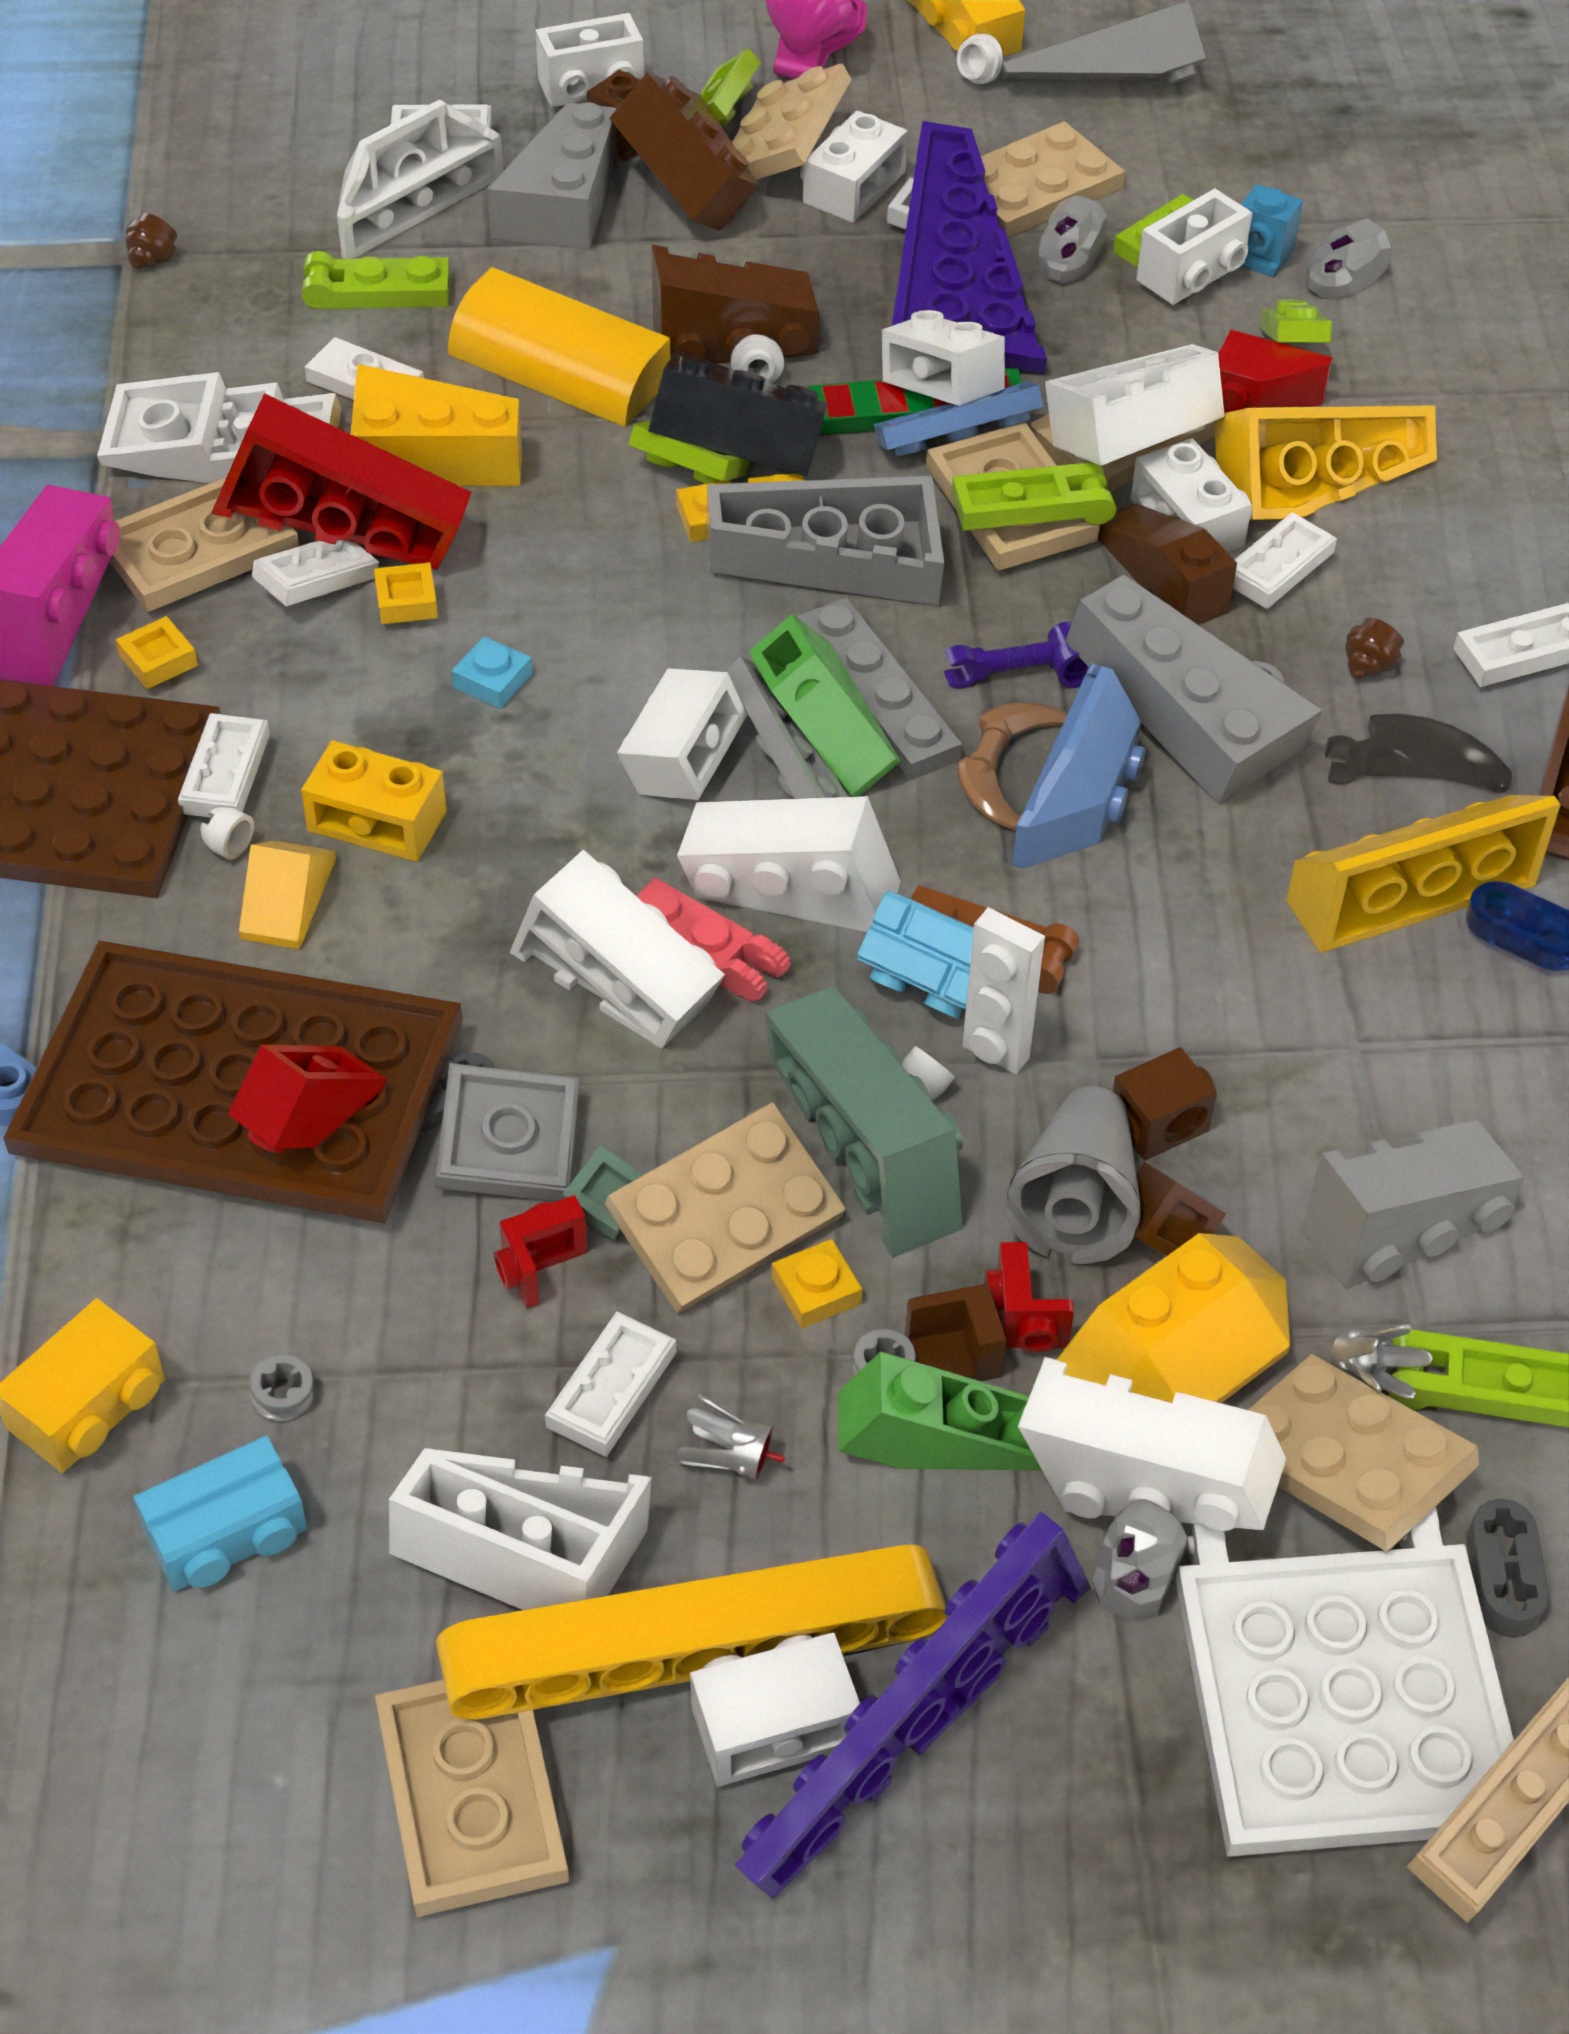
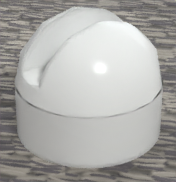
M220 806L211 809L208 812L209 816L212 817L209 825L201 823L200 826L204 844L211 851L228 860L239 857L252 839L254 832L253 818L231 807Z
M917 1046L912 1048L901 1064L911 1077L918 1076L923 1081L930 1100L936 1099L942 1094L955 1078L951 1072Z

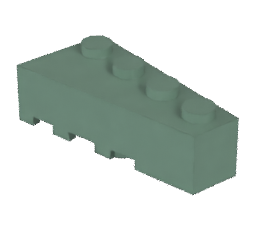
M832 986L766 1011L765 1017L772 1064L806 1119L810 1121L816 1118L817 1126L824 1142V1148L835 1166L847 1162L850 1174L857 1188H854V1196L865 1214L868 1215L879 1211L884 1220L885 1230L882 1233L881 1240L892 1258L962 1230L963 1222L957 1151L963 1148V1139L958 1124L950 1113L942 1114L930 1100L923 1081L918 1076L911 1077L901 1066L890 1042L887 1040L880 1041L873 1033L862 1009L857 1005L851 1007L840 992Z

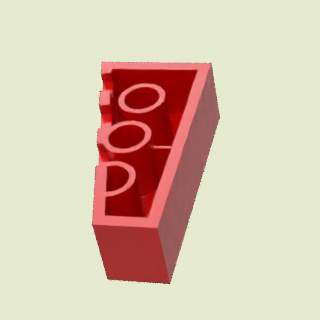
M264 393L247 428L211 514L231 519L233 513L258 518V526L281 531L283 525L314 532V540L336 545L337 541L346 540L364 545L367 553L411 564L430 562L431 569L438 570L459 529L472 492Z

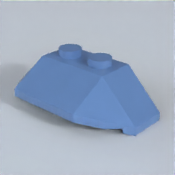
M1090 663L1053 748L1016 825L1013 866L1024 869L1099 844L1108 822L1119 823L1128 797V788H1125L1124 785L1127 780L1137 781L1144 763L1146 748L1137 745L1141 720L1113 669Z

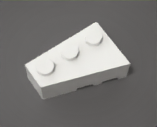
M1194 344L1045 381L1053 446L1074 454L1075 459L1088 460L1100 466L1180 434L1202 431L1205 429L1206 424L1225 417L1218 352Z
M868 796L696 802L677 854L696 898L867 932L872 927L873 918L883 895L888 890L898 893L901 883Z
M584 849L533 895L510 950L512 955L523 962L534 955L556 969L558 972L554 975V981L570 991L578 983L603 999L600 1003V1010L661 1049L710 1002L725 975L716 967L715 962L705 950L696 945H691L669 925L666 917L660 910L642 902L622 884L620 877L610 866L597 862Z
M1044 1358L1018 1427L1065 1512H1071L1084 1518H1097L1100 1515L1116 1517L1131 1502L1147 1501L1169 1511L1180 1523L1201 1524L1220 1531H1227L1233 1528L1264 1529L1286 1462V1457L1266 1415L1176 1392L1173 1403L1130 1392L1132 1388V1380L1110 1374L1105 1386L1065 1375L1067 1370L1066 1362Z
M424 1448L389 1498V1554L521 1610L608 1596L647 1533L652 1477L629 1474L628 1483L583 1478L584 1468L561 1466L559 1474L515 1469L514 1459Z

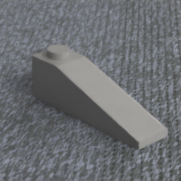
M1186 1L1003 62L1000 75L1002 80L1155 81L1166 77L1168 84H1173L1195 76L1194 67L1199 66L1206 57L1190 3Z

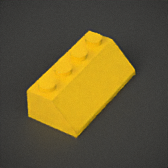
M1508 795L1489 802L1473 803L1465 809L1433 819L1424 818L1410 826L1380 835L1371 834L1357 842L1334 849L1312 852L1294 861L1286 901L1318 951L1322 953L1534 887L1561 804L1555 796Z

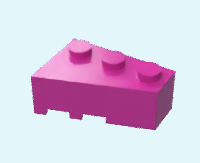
M47 484L1 544V680L55 686L111 556L115 554L119 545L120 527L117 522H114L111 497Z

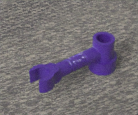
M1070 621L1055 625L1049 631L1046 642L989 651L978 647L970 648L966 645H955L944 651L952 667L963 665L957 669L944 671L949 686L955 689L969 687L976 681L985 679L991 673L1048 664L1051 669L1054 668L1062 685L1071 689L1080 688L1088 666L1079 657V653L1072 650L1065 642L1072 624Z

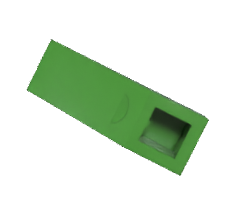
M791 614L749 651L770 691L852 797L862 795L901 762L830 641Z
M881 1351L838 1391L839 1452L899 1469L1042 1470L1018 1427L1030 1397L1028 1395Z

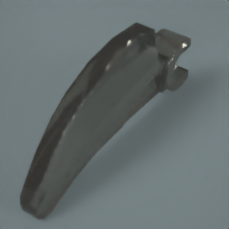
M1406 714L1371 715L1367 727L1370 735L1368 739L1357 742L1345 735H1335L1328 738L1324 751L1325 758H1342L1346 761L1331 762L1327 778L1329 783L1335 785H1346L1353 782L1356 778H1362L1363 776H1412L1445 779L1474 785L1495 793H1504L1509 789L1512 782L1511 770L1488 746L1472 735L1450 724L1421 716Z

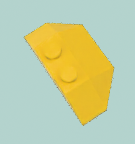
M1198 1233L1099 1304L1057 1360L1067 1363L1065 1373L1067 1376L1105 1386L1110 1374L1132 1380L1130 1392L1173 1403L1176 1392L1223 1403L1288 1354L1290 1334L1286 1279L1239 1236Z

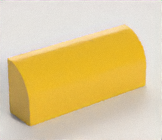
M491 267L471 286L456 310L449 332L448 355L626 428L658 394L664 367L670 360V338Z

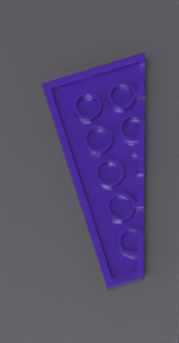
M1042 1511L1036 1515L1029 1525L1020 1522L1004 1536L995 1551V1558L998 1561L979 1583L975 1579H971L959 1588L945 1609V1615L948 1618L929 1640L921 1637L907 1648L896 1664L895 1673L898 1676L879 1698L871 1695L855 1708L844 1726V1731L847 1735L828 1757L820 1754L812 1759L796 1778L793 1785V1790L796 1794L777 1816L773 1813L764 1816L746 1835L741 1846L745 1853L735 1866L772 1899L838 1836L845 1822V1816L841 1811L851 1801L854 1804H860L869 1798L873 1802L892 1783V1776L889 1774L894 1767L895 1759L908 1746L918 1755H921L998 1679L1006 1663V1658L1002 1654L1011 1645L1020 1648L1027 1644L1031 1647L1048 1630L1049 1623L1047 1619L1053 1610L1054 1603L1061 1596L1064 1595L1075 1604L1091 1588L1064 1529Z

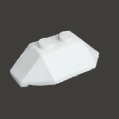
M439 99L359 141L345 169L337 211L342 258L354 259L492 184L504 171L501 135Z

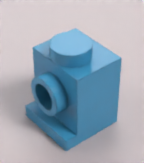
M1256 184L1240 204L1252 212L1247 243L1248 254L1241 266L1274 278L1295 250L1303 200L1284 194L1279 189L1267 188Z

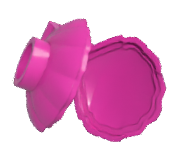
M765 0L767 4L766 9L773 25L780 34L773 68L774 74L794 80L813 67L821 66L824 68L830 54L851 44L864 31L865 19L867 17L866 3L862 0Z

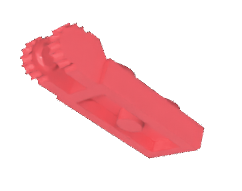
M656 877L637 895L645 904H650L660 910L666 917L669 925L691 945H696L705 950L715 962L716 967L725 974L719 985L737 996H742L744 1000L747 999L749 1002L759 1001L767 992V982L759 974V971H764L773 978L775 976L779 978L790 968V958L787 956V952L782 949L783 947H779L777 943H772L769 938L762 934L754 936V933Z

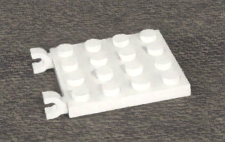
M1435 1507L1399 1540L1401 1549L1389 1550L1388 1552L1382 1550L1229 1562L1224 1531L1211 1529L1201 1524H1191L1193 1536H1187L1186 1540L1190 1566H1179L1175 1581L1227 1857L1429 1840L1514 1740L1465 1544L1443 1546Z

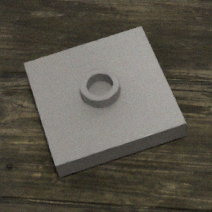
M449 1063L435 1188L549 1201L560 1200L570 1183L579 1078Z

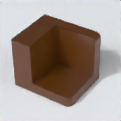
M1145 1161L1136 1173L1141 1204V1218L1134 1236L1166 1256L1198 1233L1214 1234L1226 1215L1225 1212Z
M988 1283L913 1297L908 1300L905 1336L913 1344L916 1355L915 1362L978 1381L1002 1377L1007 1340Z

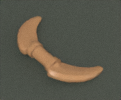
M1019 702L997 706L981 715L979 726L983 730L981 733L982 740L976 752L972 753L970 758L964 757L957 766L960 785L975 808L995 823L1016 831V825L1020 816L1013 811L1002 795L995 774L998 768L997 761L1003 748L1008 746L1012 738L1035 728L1062 727L1068 713L1047 705Z

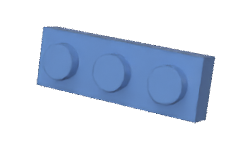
M1024 382L1006 387L1001 391L961 406L948 403L873 424L878 445L886 450L894 449L895 455L900 456L926 449V439L946 434L947 441L972 437L979 433L977 425L994 420L998 421L999 427L1030 420L1029 411L1044 407L1039 385Z

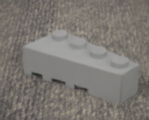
M932 475L707 484L706 532L710 572L939 607L944 557Z
M1124 574L1082 598L1079 602L1065 641L1067 645L1079 653V657L1088 667L1090 663H1095L1113 669L1141 723L1218 804L1303 751L1322 709Z

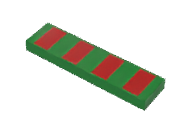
M1018 368L1005 369V388L1022 383ZM883 379L808 386V389L819 394L818 400L828 403L820 435L875 431L873 424L948 404V402L883 382Z

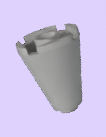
M1086 1086L1072 1091L1066 1097L1010 1181L1007 1192L1006 1217L1016 1236L1023 1242H1027L1033 1251L1049 1257L1051 1249L1071 1255L1070 1263L1085 1265L1111 1259L1127 1249L1134 1238V1233L1141 1218V1204L1128 1112L1123 1100L1106 1088Z

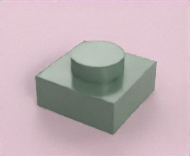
M599 1145L564 1191L561 1199L576 1195L585 1214L586 1222L614 1241L621 1232V1229L605 1207L606 1199L611 1193L644 1174L602 1145Z

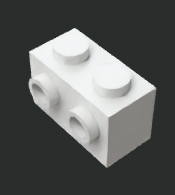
M630 13L535 29L538 81L550 107L565 106L566 103L579 104L580 102L587 101V91L619 69L639 80L644 76L643 39Z
M858 110L855 111L841 126L835 127L830 136L815 151H811L805 164L801 166L800 177L803 180V203L855 223L906 172L908 130L883 121L872 114H865Z
M1214 188L1146 227L1142 232L1136 280L1172 305L1193 293L1201 291L1206 285L1228 272L1235 271L1245 262L1248 254L1247 243L1252 212Z
M924 310L915 312L911 315V320L882 329L883 382L958 406L964 405L1005 389V337L982 330V325L979 323H957L943 319V314L938 311Z
M1193 438L1136 457L1131 500L1134 504L1143 505L1205 528L1227 552L1245 546L1249 520L1252 516V504L1245 492L1238 489L1220 469L1217 461L1212 456H1208Z
M670 668L666 670L617 752L638 795L699 800L748 715L728 672Z
M834 1632L815 1638L809 1635L794 1636L782 1641L772 1650L744 1658L737 1655L719 1657L709 1662L703 1669L690 1672L692 1711L717 1787L810 1761L820 1754L830 1755L847 1735L844 1731L846 1721L860 1704Z

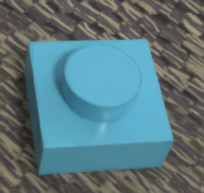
M483 636L451 671L453 688L502 709L533 674L532 657Z

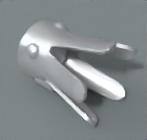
M1402 1325L1374 1333H1367L1359 1329H1349L1342 1332L1336 1338L1331 1349V1365L1380 1392L1384 1389L1405 1398H1414L1416 1395L1414 1388L1386 1372L1387 1368L1428 1366L1433 1358L1428 1351L1423 1349L1390 1345L1384 1342L1410 1333V1325Z
M700 1393L698 1398L705 1405L727 1419L698 1408H690L687 1411V1418L693 1424V1431L698 1436L729 1450L682 1447L675 1453V1457L679 1459V1464L731 1469L738 1472L741 1476H748L754 1480L758 1479L766 1458L778 1462L785 1461L783 1455L768 1451L773 1433L772 1426L746 1422Z

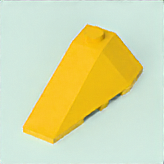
M1435 405L1245 408L1224 413V418L1214 421L1216 461L1230 481L1248 496L1252 504V516L1249 521L1283 520L1291 512L1300 517H1305L1314 513L1315 510L1334 502L1345 500L1356 495L1357 492L1378 483L1387 482L1437 460Z

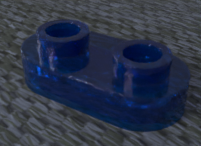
M1487 882L1478 886L1473 891L1466 912V923L1477 937L1544 969L1553 971L1569 969V910L1507 882Z

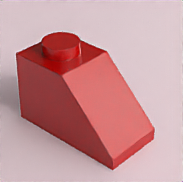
M1231 329L1218 353L1224 413L1245 408L1321 406L1326 396L1333 357Z
M260 1045L228 1115L249 1130L248 1138L265 1150L282 1153L285 1149L315 1148L382 1091L387 1079L342 1046Z

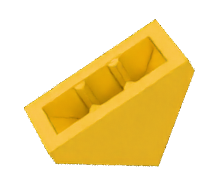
M282 841L251 844L239 925L240 939L300 950L336 861L335 851Z

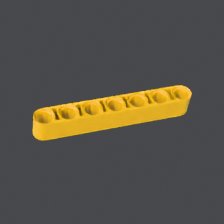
M909 1544L470 1619L446 1628L438 1635L435 1642L451 1714L458 1719L477 1720L690 1682V1672L703 1669L705 1665L719 1657L737 1655L744 1658L772 1650L782 1641L799 1635H809L815 1638L834 1632L842 1654L911 1642L934 1634L948 1617L945 1615L946 1604L928 1550L920 1545Z

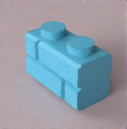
M888 890L883 895L873 918L872 927L868 929L859 949L857 960L873 967L869 976L870 979L901 993L904 992L908 983L929 992L924 1004L959 1019L962 1010L966 1009L974 927Z
M268 1435L132 1496L143 1532L174 1592L189 1585L194 1588L210 1586L221 1580L229 1572L231 1565L257 1553L261 1556L276 1555L290 1547L296 1540L297 1534L308 1530L299 1493L286 1469H284Z

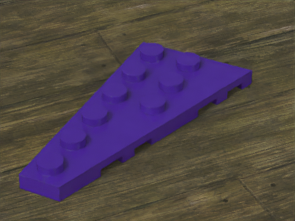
M922 121L891 326L911 320L913 313L924 310L941 312L943 319L957 323H979L982 325V330L1005 337V368H1018L1021 371L1044 374L1047 357L1043 346L1038 345L1034 333L1036 323L1032 311H1027L1022 296V280L1005 229L1000 228L996 217L998 207L994 195H989L984 180L986 171L973 131L970 128Z

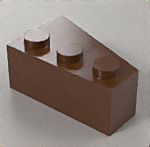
M646 72L609 117L692 221L720 231L758 186L757 181L748 169V160L734 147L702 95L689 90L673 76H669L666 80Z
M651 244L653 330L670 338V359L676 350H680L716 364L731 363V354L736 345L750 335H763L772 339L781 348L783 357L818 354L819 310L808 272L748 261L745 262L744 267L716 262L715 255L699 253L697 259L669 254L667 247Z

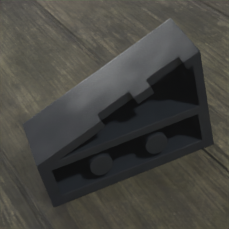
M676 350L664 367L648 432L807 477L814 458L828 403L818 400L819 394L811 389L797 385H787L784 388L765 381L766 379L756 373L745 370H733Z

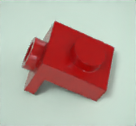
M576 1195L555 1202L536 1204L522 1214L499 1221L502 1249L494 1251L493 1258L500 1280L506 1290L516 1287L526 1309L540 1304L537 1271L587 1254L585 1214Z
M1000 1242L997 1269L985 1270L984 1284L988 1283L996 1310H998V1316L1007 1340L1006 1348H1021L1028 1352H1045L1053 1348L1067 1347L1070 1342L1074 1317L1073 1301L1070 1299H1032L1027 1242Z

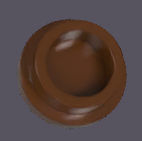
M142 213L138 220H131L126 227L125 240L131 266L133 268H140L142 265L153 266L157 262L164 263L170 260L175 252L173 244L177 239L175 230L167 222L150 213Z
M1366 618L1361 625L1353 626L1347 635L1345 645L1348 668L1351 675L1355 679H1361L1365 675L1376 676L1381 672H1389L1395 668L1401 659L1400 649L1404 644V640L1399 632L1389 624L1376 618Z

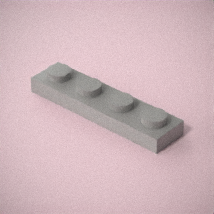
M847 598L797 616L798 619L830 641L901 762L898 763V766L909 780L961 760L962 743Z
M740 656L725 672H728L748 714L747 716L751 718L759 733L756 736L757 743L774 760L781 773L778 781L782 788L794 799L847 797L836 775L770 691L756 664Z

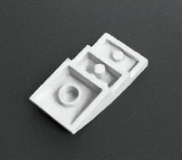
M219 372L117 384L97 458L101 465L162 478L212 483L227 477L264 393L337 428L342 409L336 393L284 399L277 382L226 389Z

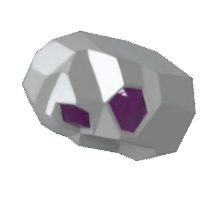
M1074 195L1061 201L1050 215L1048 226L1041 237L1039 245L1040 274L1046 280L1059 284L1074 282L1088 273L1095 263L1106 238L1108 215L1098 201Z
M1369 218L1356 220L1335 229L1329 240L1316 248L1307 265V289L1321 299H1338L1352 296L1374 284L1387 270L1391 246L1385 230Z
M1147 1501L1131 1502L1117 1514L1102 1543L1097 1567L1092 1577V1585L1102 1609L1130 1622L1158 1617L1175 1582L1187 1540V1535L1180 1521L1169 1511Z

